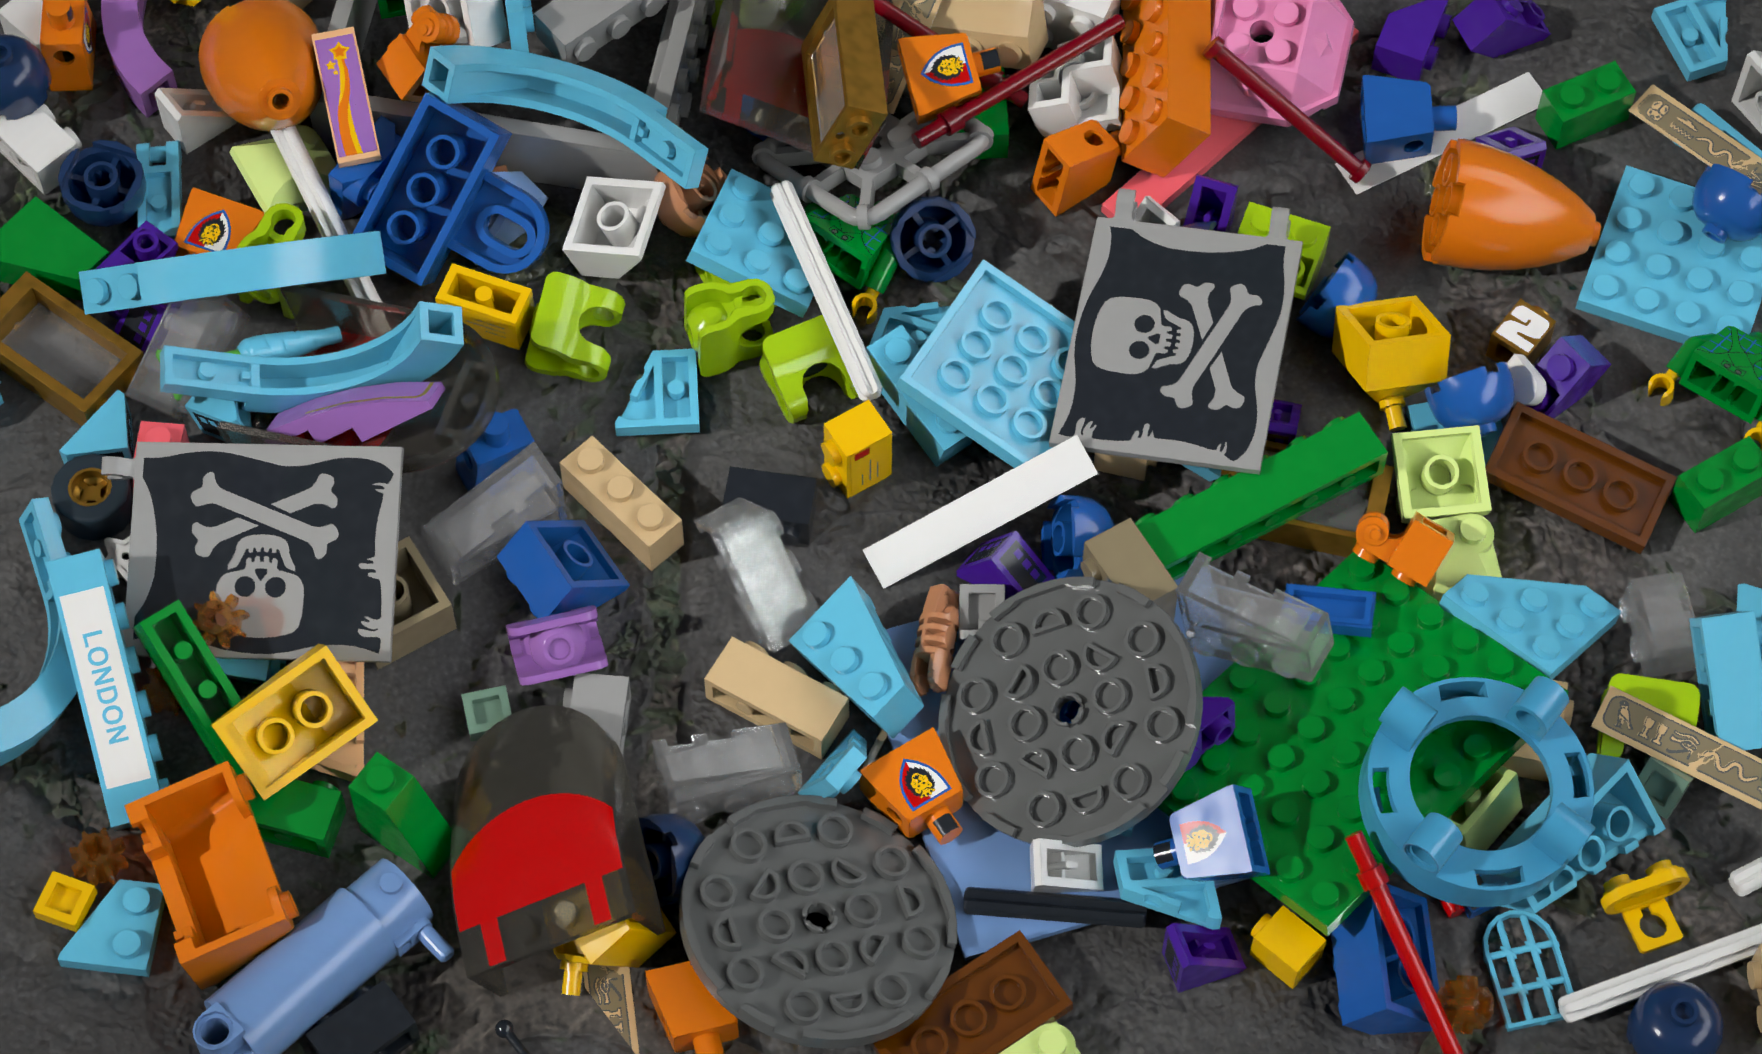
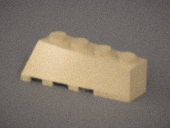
M901 0L888 1L898 7ZM942 0L930 28L939 35L967 33L972 53L996 47L1001 67L1023 69L1037 61L1049 40L1043 0ZM875 13L880 48L891 23Z

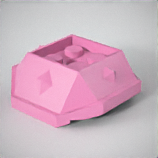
M1211 0V41L1219 35L1225 40L1224 46L1308 117L1321 109L1325 110L1338 103L1354 32V21L1340 0ZM1259 35H1269L1272 37V39L1264 43L1254 41V38ZM1213 58L1211 59V115L1282 127L1292 126Z

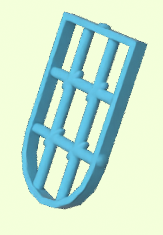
M1509 910L1497 915L1488 924L1482 940L1483 960L1487 965L1507 1032L1564 1020L1563 1016L1557 1011L1551 990H1553L1552 986L1564 983L1567 994L1574 991L1559 948L1560 944L1550 925L1540 916L1520 910ZM1520 918L1527 941H1524V946L1511 948L1503 924L1504 920ZM1528 920L1535 922L1541 927L1549 940L1535 943ZM1496 926L1503 946H1500L1501 951L1490 953L1488 937L1490 931ZM1552 947L1561 976L1547 979L1539 954H1542L1541 949ZM1531 952L1539 977H1536V982L1522 984L1515 959H1517L1516 955ZM1506 957L1514 982L1511 983L1513 987L1501 989L1492 960ZM1542 988L1551 1015L1533 1019L1526 995H1529L1528 991ZM1518 993L1526 1020L1512 1023L1503 996Z

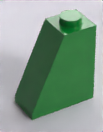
M36 196L0 228V282L14 284L27 271L63 297L83 301L79 272L96 269L110 256L109 251Z
M376 752L348 786L360 831L432 879H434L461 845L459 838L416 778L380 753Z

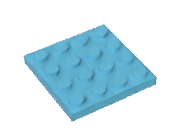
M1626 165L1575 309L1682 344L1692 336L1709 333L1717 334L1727 326H1734L1749 335L1762 300V234L1751 241L1735 242L1727 239L1724 244L1710 239L1702 232L1705 225L1696 217L1692 206L1695 187Z
M983 259L901 375L895 387L1001 460L1016 468L1053 448L1049 447V439L1075 321Z

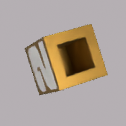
M1520 298L1491 334L1486 356L1497 363H1508L1514 353L1522 354L1533 365L1550 344L1556 321L1544 309L1532 306Z

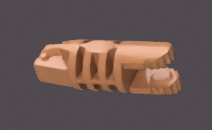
M945 584L930 587L919 618L915 650L913 651L910 678L919 696L927 695L926 693L929 692V688L937 693L947 691L952 668L950 666L953 662L955 642L957 641V631L959 629V594Z

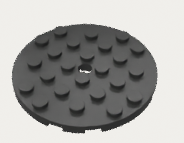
M1066 577L1036 584L1006 599L989 613L992 617L981 626L974 636L968 635L950 666L954 670L947 687V692L941 695L939 738L962 785L963 800L985 822L1002 833L1028 844H1031L1033 839L1042 838L1061 840L1062 844L1082 847L1115 837L1142 821L1165 800L1182 777L1192 757L1201 726L1203 696L1200 672L1190 644L1179 626L1164 610L1145 595L1121 583L1115 584L1101 581L1094 577ZM1069 701H1077L1081 707H1079L1076 717L1071 720L1072 723L1061 722L1060 711L1064 704Z
M816 795L776 797L749 805L728 817L726 823L717 828L711 835L708 834L699 845L691 859L682 884L679 899L680 933L689 961L701 982L724 1008L750 1027L773 1038L805 1047L822 1049L858 1047L890 1037L909 1026L930 1007L940 992L951 969L954 948L957 944L956 912L946 881L935 862L920 844L915 847L908 839L896 831L898 828L897 824L866 807L862 812L837 804L836 798H823ZM812 912L821 913L828 918L830 925L823 930L822 927L815 926L809 920H806L807 914Z

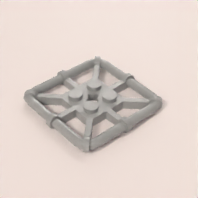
M906 84L902 94L910 99ZM914 111L901 120L888 113L855 167L850 169L814 161L812 145L784 147L810 130L809 122L796 118L767 137L763 142L756 144L753 148L752 160L763 171L781 182L784 180L790 181L798 197L804 202H814L845 223L858 226L859 231L870 230L871 225L885 220L924 192L928 194L934 192L940 187L942 180L979 156L983 151L991 148L994 133L990 127L984 125L978 119L972 118L965 122V128L962 129L965 131L964 133H955L952 136L945 134L919 149L914 144L911 135L937 118L917 125ZM950 154L931 168L927 166L920 168L915 165L928 155ZM822 164L827 169L813 178L812 176L804 177L788 166ZM897 176L909 182L874 206L875 191ZM847 180L861 189L859 205H857V208H853L829 193V191Z

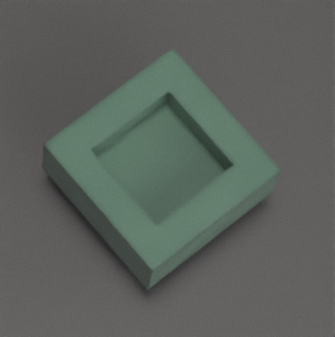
M506 685L461 694L471 742L515 733Z
M1652 756L1638 776L1657 813L1665 819L1671 816L1694 779L1683 771Z

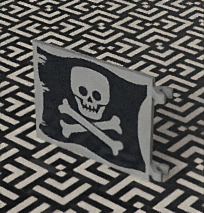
M1119 188L1114 217H1097L1049 439V447H1055L1078 435L1086 452L1260 475L1303 248V241L1288 240L1291 220H1289L1290 209L1272 208L1269 234L1266 237L1134 221L1138 203L1135 202L1136 190Z
M137 442L136 456L133 459L113 456L102 457L101 475L108 476L107 479L109 480L134 479L126 592V611L130 628L122 630L126 647L135 646L138 656L150 657L132 628L179 599L215 658L296 660L317 644H323L329 648L335 659L339 662L391 663L404 448Z

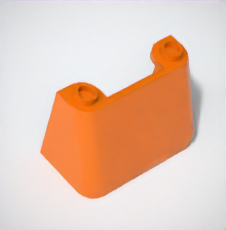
M228 761L124 805L132 827H138L142 832L143 850L152 862L176 929L173 934L177 943L173 945L180 965L201 990L220 983L293 930L294 923L292 919L299 916L297 906L289 890L285 892L281 890L251 809L249 800L256 798L252 785L245 772L237 775Z

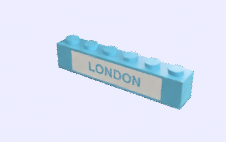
M95 549L45 563L110 826L114 831L132 827L124 805L168 787L170 784L168 778L159 779L155 762L163 760V755L157 734L148 735L144 718L152 716V711L146 690L137 691L133 674L141 672V667L135 646L126 647L122 630L129 629L130 623L124 602L115 603L112 586L119 585V579L113 558L105 560L101 550Z

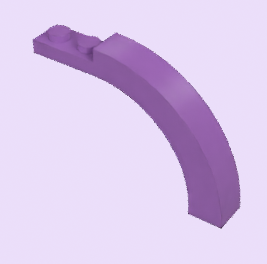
M101 0L103 32L115 73L134 105L148 118L158 110L155 98L157 89L177 88L173 70L156 54L145 36L144 14L147 0Z

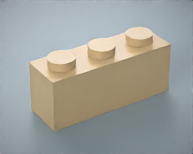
M594 436L588 438L560 461L563 488L651 571L684 545L682 519Z
M732 637L704 678L707 699L820 759H823L849 718V698L836 685L830 682L820 683L808 677L806 672L798 665L789 661L782 663L770 657L764 648L752 641L744 643Z

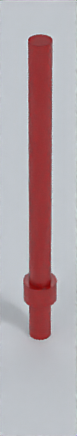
M1362 830L1346 836L1345 840L1360 870L1356 873L1364 892L1369 891L1443 1054H1464L1386 884L1390 879L1383 864L1376 862Z

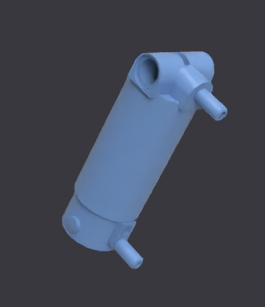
M382 858L346 889H337L299 921L293 930L268 947L206 999L204 1005L207 1010L197 1018L193 1026L194 1040L200 1054H282L308 1032L324 1015L341 1004L395 958L397 954L401 957L416 943L421 941L440 962H446L453 956L454 949L432 927L433 924L430 921L433 919V913L420 891L395 864Z

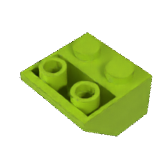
M1249 201L1237 234L1266 237L1269 234L1272 208ZM1290 214L1289 220H1291L1288 240L1303 241L1293 297L1305 300L1314 287L1324 260L1331 227Z

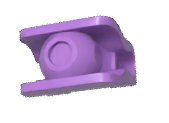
M595 605L506 625L513 662L520 685L537 684L602 669L609 665L596 623L598 621V613Z

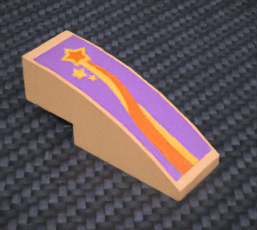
M354 26L312 34L339 168L381 160Z

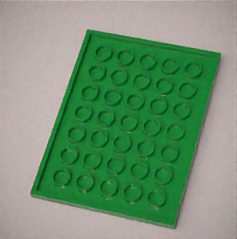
M1354 552L1317 586L1376 592V606L1371 638L1281 629L1280 619L1202 691L1203 697H1229L1235 702V729L1229 739L1223 744H1215L1205 751L1195 766L1183 773L1171 793L1157 807L1170 817L1172 813L1226 786L1234 784L1251 788L1270 875L1249 878L1327 937L1371 895L1369 891L1364 892L1356 873L1360 870L1345 840L1346 836L1362 830L1376 862L1383 864L1388 877L1394 872L1378 853L1367 833L1360 811L1358 785L1364 756L1382 723L1379 721V718L1397 692L1404 686L1413 693L1431 683L1459 677L1488 678L1525 690L1535 677H1547L1490 636L1443 610L1439 606L1440 602L1418 586H1409L1398 580L1391 574L1393 569L1379 559L1373 564L1362 559ZM1478 720L1456 721L1431 732L1416 748L1410 766L1411 791L1420 813L1424 818L1430 812L1439 813L1449 818L1526 742L1502 726ZM1375 772L1372 777L1374 788H1380L1381 802L1384 809L1381 813H1393L1387 793L1386 772Z

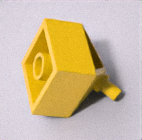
M1416 295L1369 301L1349 306H1336L1332 345L1333 354L1362 389L1379 404L1380 410L1385 411L1390 432L1407 428L1402 409L1406 405L1405 397L1423 391L1427 387L1438 385V382L1447 379L1451 334Z
M621 860L623 868L602 876L612 918L597 925L594 924L585 883L543 899L550 941L554 954L561 960L560 969H564L561 994L580 996L583 972H588V964L639 968L677 933L628 860Z

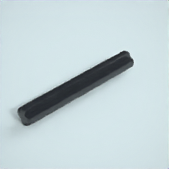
M967 887L964 892L963 909L966 914L1132 928L1145 927L1147 920L1146 907L1118 898Z

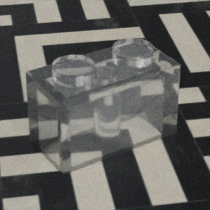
M1682 571L1629 579L1623 597L1619 598V610L1622 611L1620 617L1623 623H1629L1632 633L1630 638L1631 655L1635 663L1641 664L1644 677L1696 670L1689 618H1694L1695 616Z

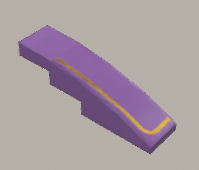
M394 382L344 390L312 399L278 413L264 434L271 444H281L303 432L309 431L315 442L320 444L353 428L360 440L364 442L432 409L446 388L442 382Z

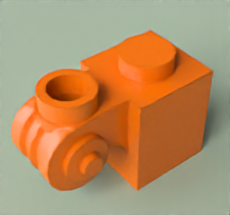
M424 5L412 14V26L405 34H399L388 45L387 51L376 64L403 101L420 103L424 94L430 92L422 86L430 46L454 45L460 35V24L457 18L451 14L439 13L431 5Z
M1370 511L1364 514L1357 524V541L1352 549L1353 552L1373 564L1377 562L1378 558L1385 561L1387 565L1393 568L1391 574L1409 586L1414 587L1417 582L1427 587L1453 545L1455 534L1417 511L1405 530L1399 534L1389 533L1390 522L1383 513Z

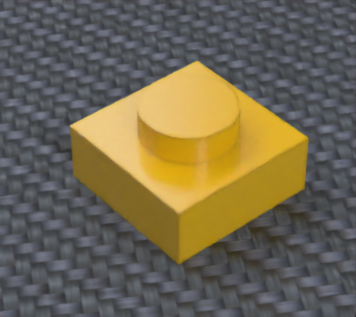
M52 871L33 909V913L37 919L77 932L82 926L98 892L95 885Z

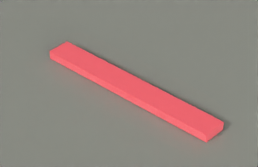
M1355 27L1351 45L1358 40L1359 30ZM1211 115V135L1163 178L1141 169L1121 188L1136 190L1135 202L1138 203L1137 208L1145 196H1150L1162 207L1166 208L1195 182L1197 174H1205L1262 123ZM1118 190L1102 203L1101 212L1108 218H1113L1115 215Z

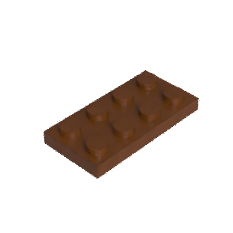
M1516 402L1485 466L1489 483L1638 554H1641L1677 478L1520 402Z
M1019 930L948 976L930 1007L913 1023L890 1037L870 1044L877 1054H999L1039 1026L1055 1022L1073 1010V1002Z

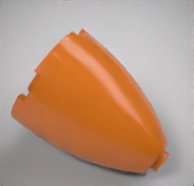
M245 0L231 7L228 5L210 21L200 42L199 63L204 84L216 104L240 124L261 131L282 130L287 127L296 126L312 114L323 92L311 36L320 32L306 12L287 0Z
M1458 138V140L1451 139L1447 144L1432 182V186L1435 189L1430 203V215L1426 214L1424 217L1422 235L1423 260L1430 261L1433 264L1460 269L1485 271L1519 270L1563 262L1586 253L1589 246H1596L1600 236L1601 223L1596 221L1593 210L1561 181L1516 155L1486 144L1464 138Z

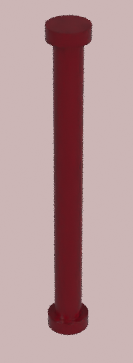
M1218 35L1210 42L1202 54L1207 60L1213 58L1349 172V179L1355 184L1367 174L1372 166L1369 161L1358 159L1224 46V39Z

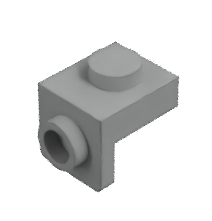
M959 584L960 639H966L969 634L974 636L981 626L992 617L989 613L1005 601V584Z

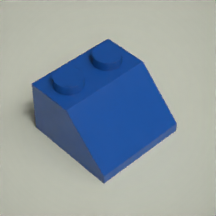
M584 520L525 521L497 555V559L506 570L508 579L517 586L528 602L530 611L536 618L568 612L595 605L597 608L625 592L630 586Z

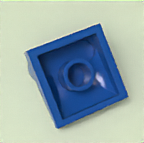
M382 115L374 123L381 160L339 168L337 164L328 174L331 199L341 220L354 217L365 210L402 139L395 132V124Z

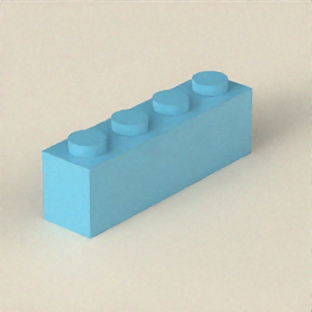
M1595 753L1587 755L1594 783V807L1590 823L1596 829L1574 859L1568 862L1562 872L1550 884L1530 897L1518 902L1502 905L1501 907L1535 914L1577 887V881L1587 874L1596 875L1607 867V861L1619 853L1628 854L1639 847L1638 841L1647 835L1656 836L1666 829L1629 759ZM1550 795L1497 850L1522 843L1541 827L1548 812ZM1519 870L1496 875L1479 874L1484 883L1507 881L1508 885L1521 882Z

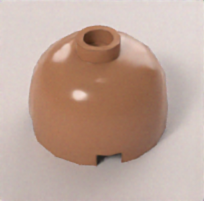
M705 164L699 188L684 189L663 172L659 171L654 181L663 182L666 186L657 213L660 221L681 236L689 238L698 237L727 178L726 173L720 167L713 171L710 166Z

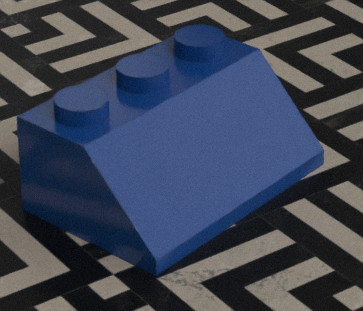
M1387 884L1441 1002L1427 898ZM1369 895L1331 933L1334 956L1332 964L1336 973L1339 995L1338 1010L1342 1019V1026L1370 1035L1433 1031L1371 895Z

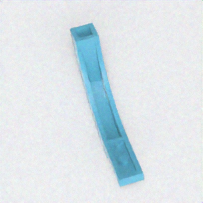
M471 45L430 46L422 86L446 104L496 103L531 108L562 116L585 124L618 140L684 189L699 188L708 148L666 118L668 108L643 92L599 72L533 53Z
M380 231L137 262L79 272L84 312L85 315L222 295L386 274L381 234Z
M419 301L411 314L386 334L353 348L315 356L289 358L259 357L164 345L160 353V392L242 402V411L280 413L312 399L356 387L394 382H422L446 366L463 347L462 307Z
M49 497L31 499L19 518L45 604L48 622V645L45 660L37 680L24 693L0 707V766L19 757L34 746L52 728L77 693L45 563L71 556V554L65 552L61 539V521L58 514L53 513Z

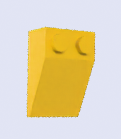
M317 644L272 676L213 722L211 726L265 801L376 723L378 719L326 645Z

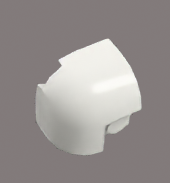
M1114 36L1102 41L1029 85L1028 111L1034 125L1042 136H1050L1091 119L1098 121L1106 131L1121 129L1122 109L1119 106V101L1122 94V75L1120 74L1122 57ZM1068 42L1058 44L1057 47L1059 48Z

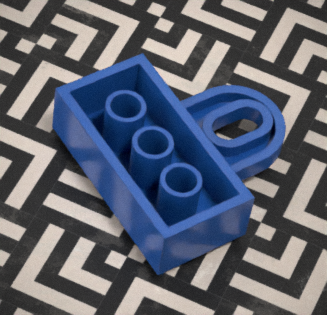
M429 92L424 94L352 234L380 231L385 266L419 286H424L435 282L451 250L495 273L508 274L524 270L533 265L544 253L549 240L550 228L547 214L534 196L492 172L512 133L460 103L446 104ZM494 214H501L522 226L527 233V242L524 247L517 249L494 237L488 229L490 217Z

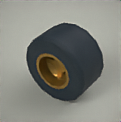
M88 454L77 456L65 463L54 476L51 496L55 511L66 531L79 539L97 541L112 537L121 532L132 519L133 487L130 479L109 480L107 479L108 476L101 475L102 457L106 455Z

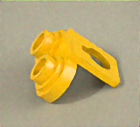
M1662 860L1649 866L1645 870L1647 877L1631 880L1628 874H1622L1611 878L1603 885L1605 892L1600 903L1605 913L1608 915L1622 914L1635 944L1642 954L1678 943L1683 937L1665 897L1683 889L1690 882V878L1685 868L1672 865L1670 860ZM1649 908L1652 915L1660 917L1665 922L1666 932L1664 935L1652 938L1642 932L1640 928V920L1643 917L1641 910Z

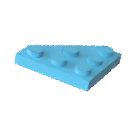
M731 168L686 261L730 283L756 278L763 280L772 288L775 296V305L803 318L814 294L771 199V189Z
M1467 574L1444 593L1439 603L1443 610L1490 636L1552 680L1615 625L1622 612L1601 595L1584 585Z

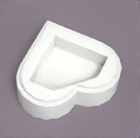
M1514 353L1508 361L1515 389L1512 407L1515 406L1516 402L1529 406L1538 405L1546 395V381L1524 355Z

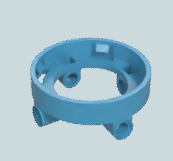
M1537 676L1525 690L1488 678L1459 677L1431 683L1413 693L1404 686L1397 692L1381 714L1379 721L1382 723L1364 756L1359 776L1358 797L1363 823L1373 845L1384 861L1401 878L1418 890L1448 903L1470 907H1495L1521 901L1539 892L1562 872L1569 861L1571 862L1596 829L1590 823L1594 807V783L1590 764L1583 746L1570 726L1560 716L1569 703L1566 691L1552 679ZM1478 720L1497 724L1521 737L1538 755L1549 781V808L1541 827L1520 844L1506 849L1485 851L1461 846L1460 843L1463 840V835L1460 829L1447 817L1439 813L1430 812L1424 818L1412 795L1410 766L1416 748L1431 732L1456 721ZM1375 772H1386L1387 793L1393 813H1381L1384 809L1381 802L1380 788H1374L1372 777ZM1516 870L1520 871L1521 882L1508 885L1507 881L1477 884L1476 874L1496 875Z

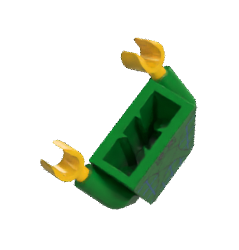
M846 194L839 198L853 208H857L860 198L853 194ZM808 204L804 207V211L831 272L859 290L864 285L868 287L865 293L858 294L852 301L853 318L856 315L857 309L866 305L871 308L866 319L867 324L873 323L877 318L876 299L879 293L884 295L898 266L890 244V228L894 214L875 225H871L870 230L859 231L858 226L845 223L817 204Z
M1727 326L1717 334L1709 333L1688 338L1666 365L1668 371L1665 374H1655L1650 378L1648 397L1656 388H1665L1667 391L1661 398L1660 406H1667L1673 400L1674 383L1680 378L1679 384L1749 424H1752L1754 420L1758 422L1755 428L1747 431L1743 439L1750 436L1752 439L1757 440L1761 444L1762 451V333L1752 332L1748 335L1734 326Z

